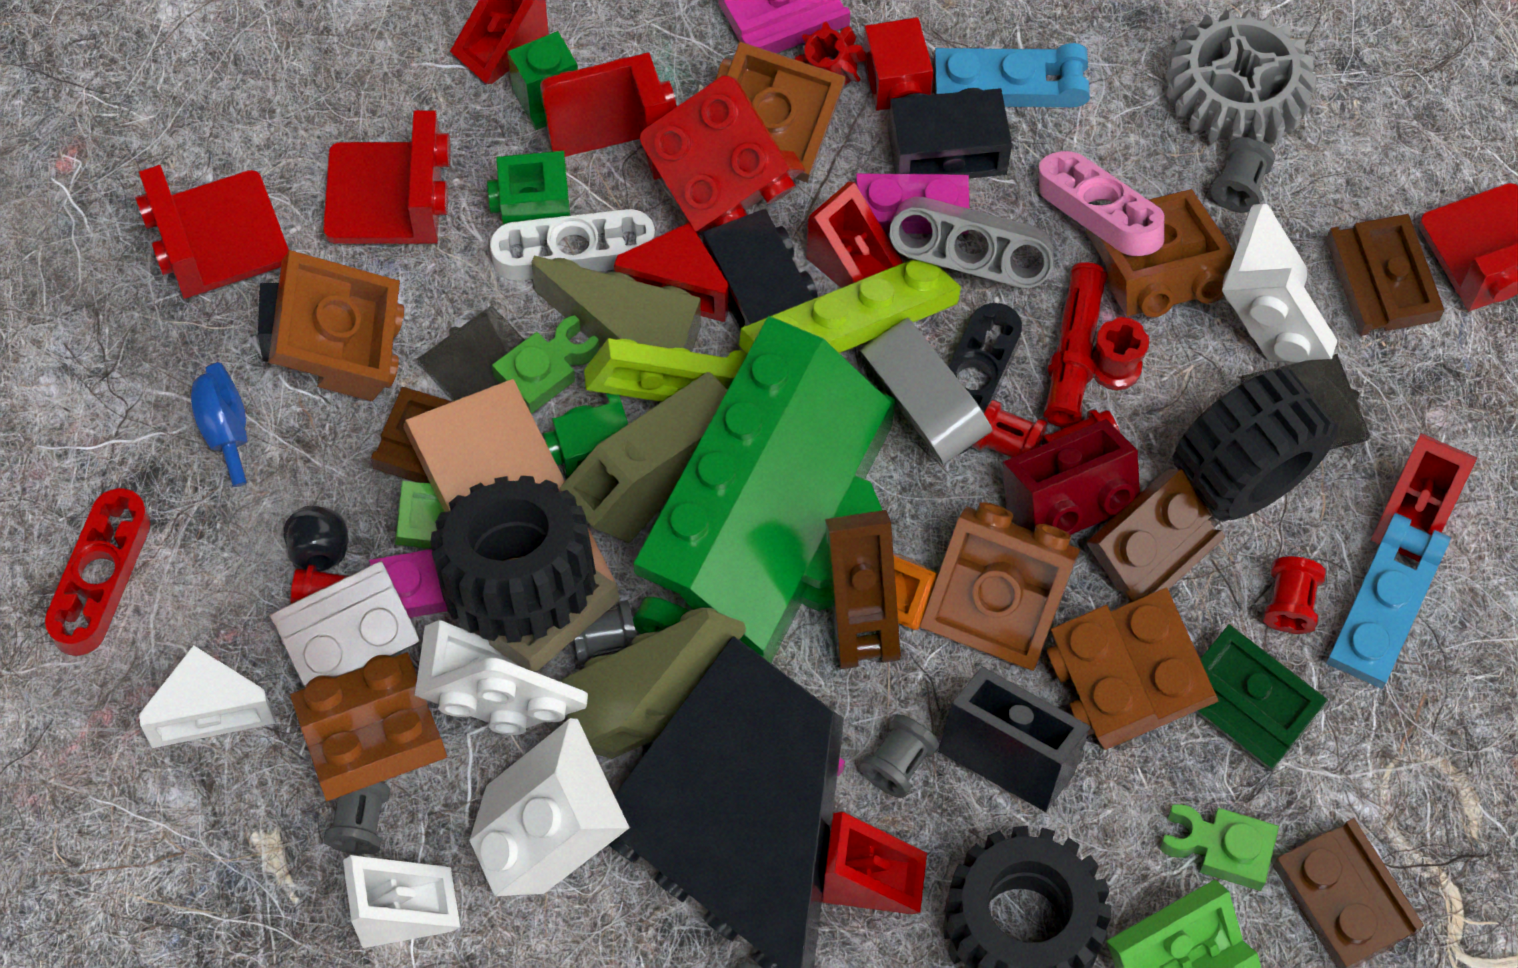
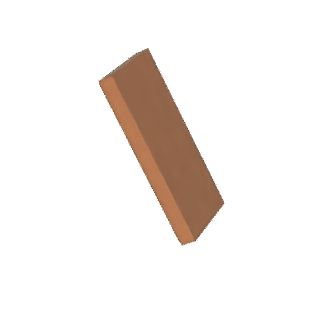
M514 379L405 420L403 428L444 512L451 511L449 502L457 495L466 497L470 494V487L482 483L484 486L494 484V478L508 476V481L519 480L521 475L533 476L535 483L540 484L547 479L557 483L558 489L565 482ZM588 528L595 569L616 583ZM523 556L513 557V558H510V559H507V560L518 559V558H521V557H523Z

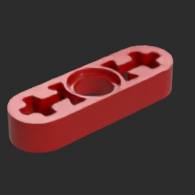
M116 488L106 491L96 499L45 616L46 630L55 646L65 654L72 656L85 655L94 651L103 642L149 533L151 525L150 516L141 497L132 490ZM124 509L129 510L133 519L132 522L121 521L114 535V529L109 517H120ZM113 535L120 549L110 543ZM96 559H108L115 563L112 576L103 583L90 584L82 579L84 568ZM76 593L87 599L84 608ZM83 608V615L88 623V627H77L73 634L69 635L63 624L65 621L75 622Z

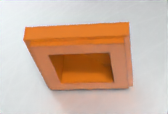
M893 553L898 623L913 630H919L939 573L909 557Z

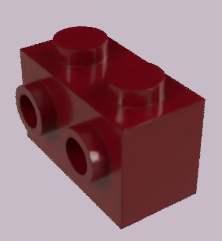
M1107 419L1002 462L1007 510L1014 515L1012 522L1032 531L1035 530L1037 524H1047L1072 535L1116 516L1140 494L1138 450Z

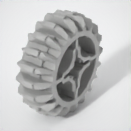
M1226 8L1223 14L1220 15L1219 21L1206 14L1198 27L1188 26V29L1183 33L1182 40H1177L1176 45L1173 46L1171 51V62L1167 65L1165 78L1168 84V102L1176 104V119H1191L1189 123L1191 134L1202 130L1209 132L1210 145L1216 142L1219 137L1229 140V143L1231 140L1241 137H1248L1260 142L1264 138L1276 145L1284 132L1293 133L1299 126L1300 120L1304 118V115L1308 114L1312 104L1311 97L1314 94L1317 82L1315 80L1316 75L1313 74L1315 67L1313 63L1314 57L1305 54V39L1290 40L1292 35L1290 25L1279 29L1273 27L1271 14L1262 21L1252 19L1249 9L1241 18H1235ZM1212 61L1211 66L1202 67L1208 62ZM1281 91L1273 98L1262 102L1259 101L1262 98H1269L1271 92Z

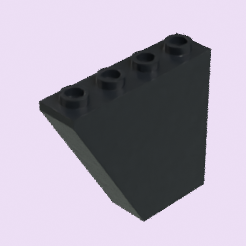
M733 636L614 796L630 828L608 845L633 863H636L641 856L659 870L653 880L676 899L684 902L690 895L708 909L702 919L719 934L732 942L739 934L758 950L752 959L760 967L814 968L844 718L747 644Z

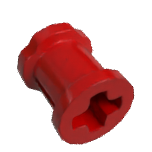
M1117 317L1113 321L1105 322L1101 326L1097 334V349L1091 358L1095 364L1093 378L1098 384L1107 389L1118 391L1128 389L1136 384L1142 373V360L1148 352L1150 340L1141 323L1132 318Z
M992 400L984 415L989 421L993 432L973 444L972 447L979 451L987 447L1013 458L1039 447L1048 423L1041 419L1034 423L1002 410L1001 402Z
M1286 556L1275 559L1271 565V576L1275 579L1272 602L1266 607L1263 622L1277 631L1292 634L1314 632L1318 622V615L1314 612L1317 587L1325 582L1326 569L1320 563L1304 557Z

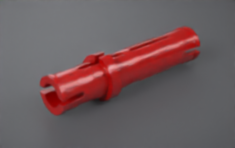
M1080 262L1071 267L1069 290L1062 318L1059 343L1056 353L1050 356L1047 371L1051 376V385L1043 416L1048 418L1047 421L1060 427H1068L1081 421L1086 384L1093 379L1095 364L1091 359L1102 294L1107 279V272H1103L1104 268L1095 263Z

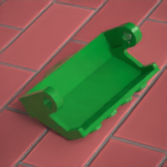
M768 315L633 563L634 573L680 594L693 610L712 608L717 613L745 622L746 632L739 640L772 663L801 604L817 611L832 607L825 519L882 511L872 483L865 479L892 428L896 399L876 389L824 338ZM645 597L633 616L635 630L640 634L660 632L681 622V616L689 610L661 598Z

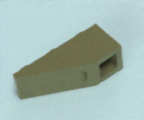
M534 255L531 263L535 292L565 318L575 315L580 320V331L588 338L595 335L599 339L600 348L610 338L616 340L631 339L640 344L665 348H685L691 352L693 351L701 328V298L691 296L687 291L678 287L664 286L660 288L637 282L632 277L620 272H609L606 274L582 268L569 259L554 258L551 260Z
M705 373L599 443L559 489L561 491L568 490L575 496L577 506H582L586 520L593 528L630 543L668 501L727 392L726 387L712 373Z
M712 608L694 609L683 614L680 618L681 622L660 632H649L635 637L632 640L631 646L617 653L602 655L588 660L584 664V669L561 679L562 683L588 693L587 707L567 714L568 719H578L594 754L611 759L657 739L733 636L738 639L746 632L745 622L717 613Z

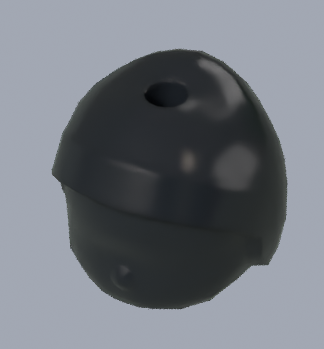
M304 506L297 509L286 520L284 526V539L288 558L296 569L307 570L309 564L316 565L317 572H321L336 566L345 557L349 540L348 530L344 519L336 511L320 506Z

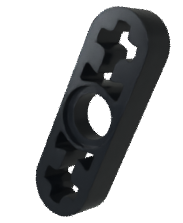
M1002 303L985 304L974 312L948 366L956 377L960 371L970 367L981 369L988 375L990 383L986 387L979 390L966 388L983 413H985L988 405L997 395L1018 349L1022 332V321L1018 313L1010 306ZM994 325H999L1004 328L1003 334L997 337L990 354L983 350L986 333ZM970 446L969 448H967L966 450H964V451L961 452L960 454H962V453L968 451L972 446Z

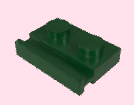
M1230 624L1227 625L1200 659L1218 698V702L1194 713L1270 772L1275 770L1286 753L1291 750L1328 704V699Z

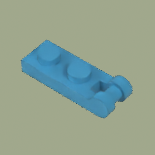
M1077 43L1064 44L1057 49L935 48V94L955 93L967 88H979L982 90L1001 88L1005 107H1079L1085 105L1090 100L1089 80L1083 77V72L1088 68L1087 48ZM1046 75L1062 76L1059 81H1046Z
M1396 512L1387 527L1326 664L1380 689H1383L1388 681L1451 540L1450 536L1434 530L1432 535L1410 526L1412 520ZM1399 547L1421 557L1416 570L1394 560Z

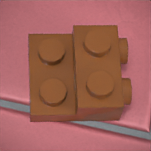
M739 42L733 60L727 58L722 60L716 80L721 76H732L737 79L780 150L794 151L806 171L794 179L808 183L844 88L845 76Z
M1192 189L1148 199L1161 208L1164 213V244L1158 251L1144 256L1124 254L1086 228V234L1106 265V284L1126 317L1144 313L1148 317H1159L1167 313L1175 304L1195 299L1209 304L1220 300L1224 296L1222 292L1223 279L1227 270L1230 269L1235 252Z
M289 250L281 263L268 363L317 375V387L373 401L384 388L389 389L392 386L398 371L399 357L396 354H392L393 340L398 335L404 318V305L398 303L400 280Z
M980 502L977 510L966 506L956 523L920 628L1034 671L1062 601L1080 549L1069 545L1071 536L1057 527L1037 524L1035 530L1032 531L1011 523L1014 516L1013 513L1001 506L987 502Z
M1167 587L1113 611H1110L1108 605H1104L1051 629L1057 645L1046 649L1051 663L1061 683L1072 678L1080 699L1069 703L1074 717L1091 726L1088 736L1095 733L1104 750L1218 702V698Z
M408 652L395 657L377 655L369 659L364 668L336 678L330 676L315 677L307 683L305 689L290 694L326 802L448 758L427 701L415 696L417 673Z

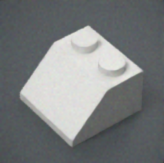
M568 719L486 785L469 841L494 896L544 894L630 828L578 719Z

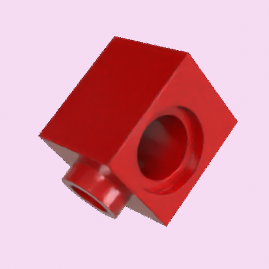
M919 17L865 25L863 49L867 54V59L863 63L876 111L890 109V100L892 98H903L913 93L930 95L933 68Z

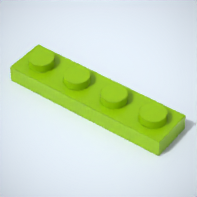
M913 259L771 317L824 338L838 353H841L877 338L907 317L912 322H916L957 305L961 286L938 265ZM767 318L741 328L739 346L747 354Z

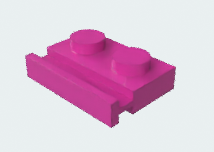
M718 0L720 8L740 42L773 53H779L805 43L802 35H811L815 31L822 29L823 22L827 21L833 30H839L850 25L851 12L847 6H843L840 0Z

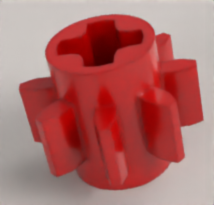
M826 21L823 22L822 29L815 31L811 35H802V39L805 42V54L795 57V60L845 76V86L851 81L859 83L861 79L857 74V63L866 60L867 54L861 45L855 44L857 37L851 27L846 26L839 33L831 29Z

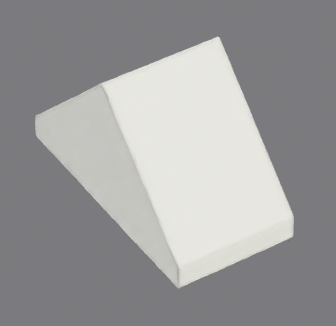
M194 645L139 714L140 726L152 748L275 724L274 712L263 688Z
M353 855L343 860L351 922L362 948L452 932L460 928L451 867Z

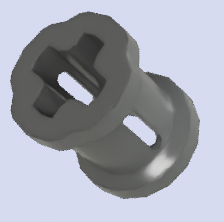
M1241 137L1230 141L1225 155L1227 164L1223 174L1214 180L1211 187V195L1222 207L1230 211L1245 213L1250 212L1254 204H1260L1262 192L1259 188L1264 175L1270 173L1276 156L1273 150L1265 143L1248 137Z
M628 600L619 602L617 609L605 612L573 640L579 666L584 665L591 657L619 652L632 645L636 632Z
M897 714L888 725L890 732L873 756L867 755L859 764V769L873 785L883 792L897 798H904L911 790L909 780L925 757H932L940 744L937 738L917 721L905 715Z
M379 782L338 797L333 827L325 831L324 844L335 850L362 855L379 852L381 838L376 835L381 805L389 800L390 787L383 782ZM358 808H359L358 817H357V823H356L357 810H358Z

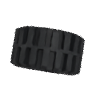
M1278 369L1245 381L1208 407L1187 429L1175 448L1176 451L1173 454L1172 461L1177 469L1183 470L1192 487L1214 517L1219 521H1231L1265 508L1304 480L1329 452L1337 437L1338 426L1292 370Z
M522 475L516 481H508V476L494 478V484L484 486L482 483L470 487V494L466 497L457 495L449 502L451 511L441 512L435 521L437 530L431 533L430 543L441 592L453 619L459 618L461 628L469 633L480 629L483 639L495 641L499 636H506L507 643L521 642L522 636L532 634L535 640L548 636L547 629L552 626L562 629L571 623L569 614H580L587 606L586 596L593 595L596 585L594 578L596 569L586 516L582 506H577L575 496L568 490L559 492L557 483L546 479L538 484L535 483L533 476ZM523 556V557L518 558V559L507 560V559H510V558H513V557Z
M1028 826L1014 827L1011 838L1006 840L999 830L987 836L984 848L976 843L967 851L964 864H958L953 874L944 909V939H950L951 941L948 953L953 963L956 964L962 961L965 968H1092L1108 933L1106 929L1111 920V905L1105 904L1110 892L1106 878L1095 879L1099 865L1091 855L1083 860L1076 856L1080 844L1068 837L1064 845L1052 841L1055 831L1041 828L1039 837H1032L1028 834ZM1026 889L1035 891L1046 897L1055 906L1061 917L1063 929L1057 936L1044 942L1027 943L1018 941L1005 934L996 925L990 914L989 903L996 896L1008 890Z

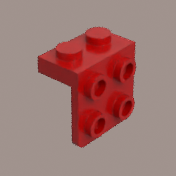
M650 52L619 58L611 62L575 71L563 72L544 79L540 84L552 152L564 151L565 157L640 139L641 132L646 127L677 107L671 83L669 80L659 81ZM643 148L653 179H661V175Z
M732 76L719 77L646 127L640 134V142L695 232H704L748 215L746 210L762 199L767 204L781 199L796 188L792 179L806 171L794 151L780 150L741 85Z
M413 110L412 142H337L330 147L323 227L327 241L333 244H438L439 215L448 214L447 181H441L442 167H450L451 144L449 133H440L436 110Z
M161 164L138 171L146 193L136 196L135 199L146 229L156 226L159 228L162 239L152 242V247L162 275L175 273L183 299L281 267L282 259L289 249L262 177L257 171L248 170L171 195Z
M1507 183L1433 209L1422 215L1419 229L1468 312L1495 302L1508 300L1518 294L1517 184Z

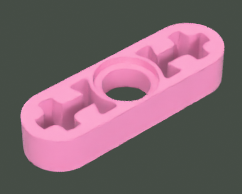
M1070 151L1055 152L1047 155L1040 161L1039 191L1041 196L1115 249L1131 256H1144L1158 251L1163 246L1164 213L1157 205L1081 154ZM1099 200L1114 202L1107 205L1089 204L1090 202Z

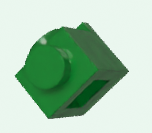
M559 31L508 51L512 90L535 131L547 126L540 89L541 82L548 77L563 72L578 70L577 62Z
M564 151L496 157L498 179L487 180L490 214L501 213L503 225L511 222L570 216Z
M606 393L607 404L597 407L582 405L572 408L563 416L552 418L553 430L542 433L543 439L557 466L562 465L566 480L599 443L629 424L619 395Z

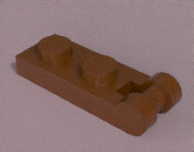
M887 510L825 519L835 630L834 646L839 669L858 667L860 660L880 657L881 663L900 660L892 527ZM876 631V634L858 637L856 635L857 633Z

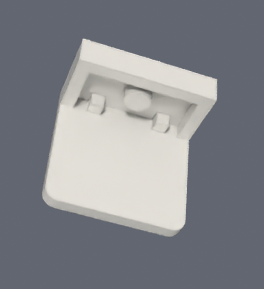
M1254 204L1250 209L1246 224L1240 230L1239 243L1230 269L1224 275L1222 292L1226 300L1232 305L1248 329L1250 336L1256 341L1269 362H1303L1305 360L1332 359L1338 340L1304 288L1307 280L1305 263L1267 204Z
M441 620L425 625L415 696L439 704L438 709L442 713L456 717L472 716L488 722L489 728L496 733L520 735L525 733L528 727L543 722L562 721L565 719V715L587 707V692L518 666L490 646L488 640L483 639L480 635L469 633L462 628Z

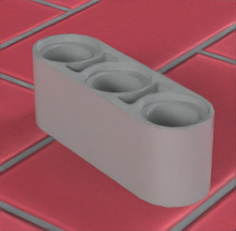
M916 196L906 199L898 206L890 225V239L893 246L899 253L916 260L1021 288H1032L1041 285L1048 279L1052 271L1054 247L1051 238L1045 231L1035 226L927 197ZM911 215H921L931 223L933 232L926 238L914 239L904 232L902 221ZM977 230L987 238L988 246L980 253L970 254L958 246L956 239L964 231ZM1023 245H1032L1042 252L1044 259L1037 267L1031 269L1022 268L1013 261V251Z
M908 317L859 349L862 358L882 388L890 397L896 399V406L942 465L993 432L989 421L976 401Z

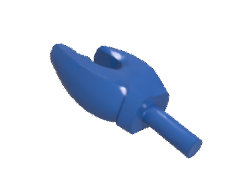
M216 362L206 367V374L200 375L193 382L191 391L192 410L197 427L210 449L223 452L232 487H240L247 484L237 447L248 442L245 430L246 414L241 397L222 363Z

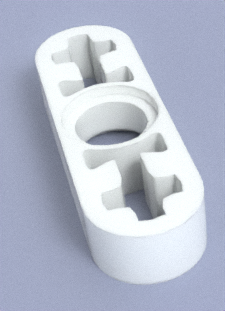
M634 209L511 222L499 227L492 235L490 241L492 262L495 270L506 279L516 281L533 279L531 262L534 255L542 257L540 240H547L549 256H543V258L551 260L554 258L569 259L582 268L594 271L614 270L617 255L654 239L655 228L652 220L645 213ZM624 232H634L636 238L635 245H625L623 239ZM605 233L606 249L599 250L598 234ZM569 235L582 236L589 242L588 248L577 255L565 254L558 249L557 245L561 239ZM522 244L523 257L512 258L510 253L511 245Z

